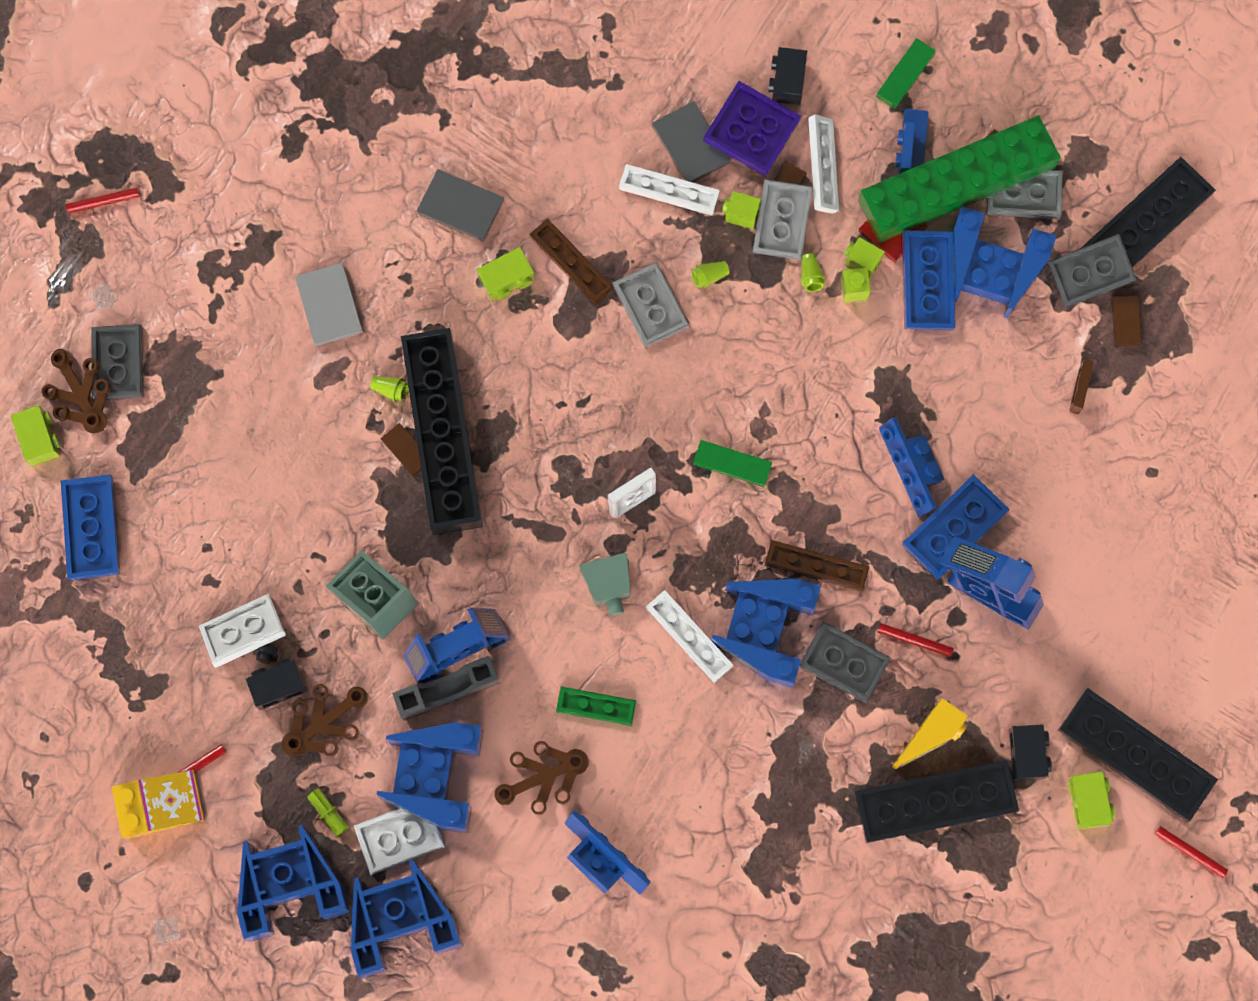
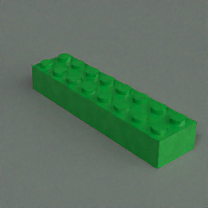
M1038 115L860 190L858 202L878 243L902 234L904 231H909L961 209V206H968L1055 169L1061 157Z

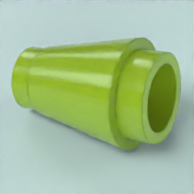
M813 253L805 254L802 256L801 285L807 292L819 291L824 287L825 277L816 255Z
M725 261L696 265V268L691 270L692 280L697 288H706L730 273Z
M375 375L371 380V390L395 402H403L407 398L409 387L408 382H405L403 378Z

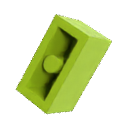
M520 247L476 269L478 278L491 302L496 299L498 301L503 300L513 290L517 288L524 289L535 280L534 271Z
M40 405L10 415L24 459L30 466L60 457L58 448L61 447L57 434L52 433L50 426L54 425L49 411H45Z
M1103 771L1069 777L1067 780L1077 830L1113 824L1112 819L1115 818V809L1108 800L1107 793H1110V784L1108 778L1104 777Z

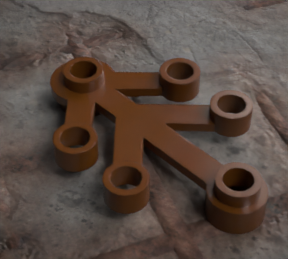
M64 349L55 350L51 355V363L62 371L72 392L60 390L54 385L47 384L42 388V396L49 400L59 399L79 404L84 413L70 411L66 406L57 405L53 409V416L61 421L71 420L82 423L83 428L89 433H100L107 425V417L103 412L107 394L112 388L111 383L105 379H98L94 383L96 373L100 370V363L93 358H87L83 362L85 375L81 386L71 367L74 360L73 355ZM62 354V360L57 362L59 355ZM94 362V368L89 370V364ZM94 383L97 395L92 406L89 398ZM105 383L106 387L101 391L100 385ZM52 388L53 394L48 396V390ZM64 409V415L60 417L59 411ZM96 417L95 424L91 425V419Z
M317 684L313 688L315 701L311 725L304 731H302L304 715L308 712V704L301 699L293 702L292 711L294 712L292 730L282 739L283 751L291 757L301 756L305 751L324 753L330 757L335 756L339 750L336 742L327 740L324 743L309 740L316 734L345 737L349 741L356 740L359 737V729L355 725L349 724L343 727L330 724L352 707H364L368 702L367 692L362 687L351 688L347 693V698L323 716L325 700L329 696V689L324 684ZM325 688V694L321 697L317 696V690ZM356 692L361 693L359 701L352 699L353 694ZM299 703H303L305 706L302 712L296 711V706ZM350 728L356 730L353 737L347 736V730ZM293 739L299 741V745L296 748L290 747V742ZM328 744H334L335 746L332 753L326 752Z
M538 741L534 745V752L538 757L548 756L562 762L553 767L526 758L521 752H514L510 756V763L513 767H523L538 774L512 786L508 784L499 785L494 793L496 801L503 806L510 805L514 802L516 795L542 784L537 799L531 804V810L535 815H543L547 810L546 803L556 777L566 773L562 787L555 792V799L559 804H567L571 798L570 791L576 775L584 773L589 765L588 757L582 750L572 749L565 753L549 747L544 741ZM541 744L546 746V752L543 754L537 752V747ZM520 755L523 758L522 763L514 764L513 758ZM578 757L581 760L580 765L572 766V758ZM502 790L509 791L510 795L507 799L500 797ZM560 792L567 793L568 797L565 801L558 799ZM538 802L544 805V809L541 812L534 810V805Z

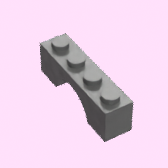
M486 656L464 665L461 669L447 676L426 683L414 684L396 691L392 695L401 718L406 721L496 686L500 682L490 656Z

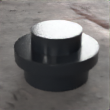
M269 643L253 650L256 660L261 663L270 664L278 659V649Z

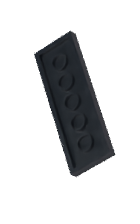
M1180 156L1081 248L1119 234L1133 268L1212 196L1216 189Z
M1089 688L1084 691L1057 730L1186 822L1191 821L1218 781L1212 774Z
M1007 760L854 792L866 843L1019 812Z

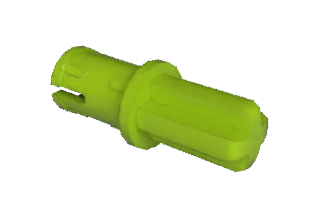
M315 789L308 795V800L320 814L319 819L326 822L336 838L350 828L336 811L337 806H333L320 789Z

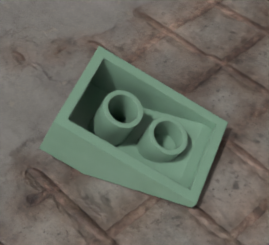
M362 550L326 585L343 604L382 639L419 604L408 588Z

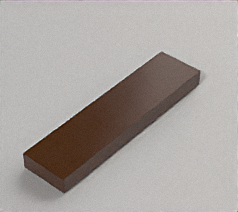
M546 219L530 233V237L595 306L614 290V287L549 219Z
M771 540L765 561V566L860 592L864 590L870 567Z

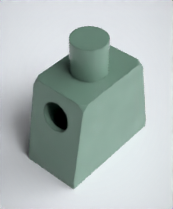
M622 553L580 564V572L595 605L607 604L610 617L623 614L624 609L621 600L630 597L627 554Z

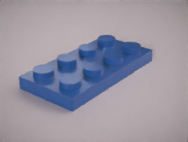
M904 231L902 233L904 329L954 330L953 232Z
M110 474L61 480L67 579L71 581L119 575L120 565L113 476Z
M973 474L902 543V546L939 580L950 569L940 564L939 561L954 536L976 544L1010 509Z

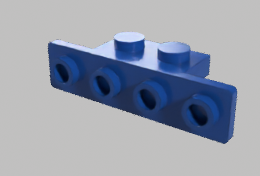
M904 110L902 130H898L897 145H901L900 153H896L895 168H899L898 174L924 164L928 111Z
M892 418L880 426L879 431L917 516L923 517L936 509L928 487L939 484L945 479L925 435L906 439L897 418Z
M576 811L570 814L565 821V825L582 842L568 855L567 859L604 894L620 878L625 880L638 894H642L651 883L646 874L641 869L636 868L622 851L617 850L609 843L604 834L593 828L585 816L580 815Z

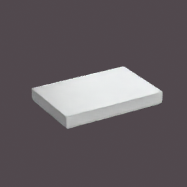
M651 467L608 494L609 513L614 519L655 494L656 474Z
M269 593L199 625L210 659L215 668L286 636Z
M401 809L393 810L354 825L371 875L445 848L438 827Z

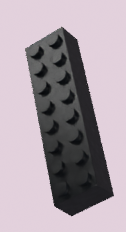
M446 328L401 336L432 534L439 535L483 527L451 329Z

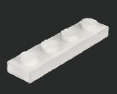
M815 114L809 117L814 210L834 214L839 211L833 119Z
M628 164L625 166L619 184V190L713 216L720 190Z
M665 590L646 606L649 613L713 683L717 682L733 667V664Z

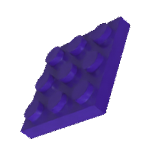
M738 81L706 132L703 141L766 177L802 116Z

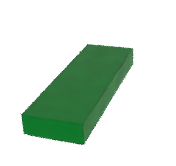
M916 38L881 86L876 97L897 109L937 50Z
M700 440L693 465L765 487L772 462Z
M561 686L556 713L632 726L636 700Z

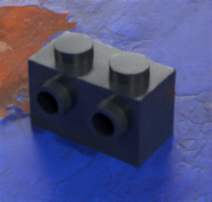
M778 48V55H773L771 70H776L775 78H770L768 89L769 93H773L772 100L779 103L801 105L808 50Z
M289 658L280 660L275 663L276 667L268 670L265 668L257 669L251 672V677L245 678L257 709L263 710L308 692L299 665L295 660L290 661Z
M1044 724L1012 726L1009 728L1013 781L1039 780L1049 777L1048 773L1052 772L1051 758L1047 757L1046 747L1049 746V733L1044 731Z

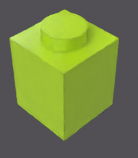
M733 191L731 198H726L722 212L726 213L725 222L754 229L761 198Z
M859 237L855 244L852 242L849 244L844 253L846 256L845 266L851 269L868 268L870 280L881 263L885 252Z
M868 268L843 270L841 275L843 303L868 300L871 292Z

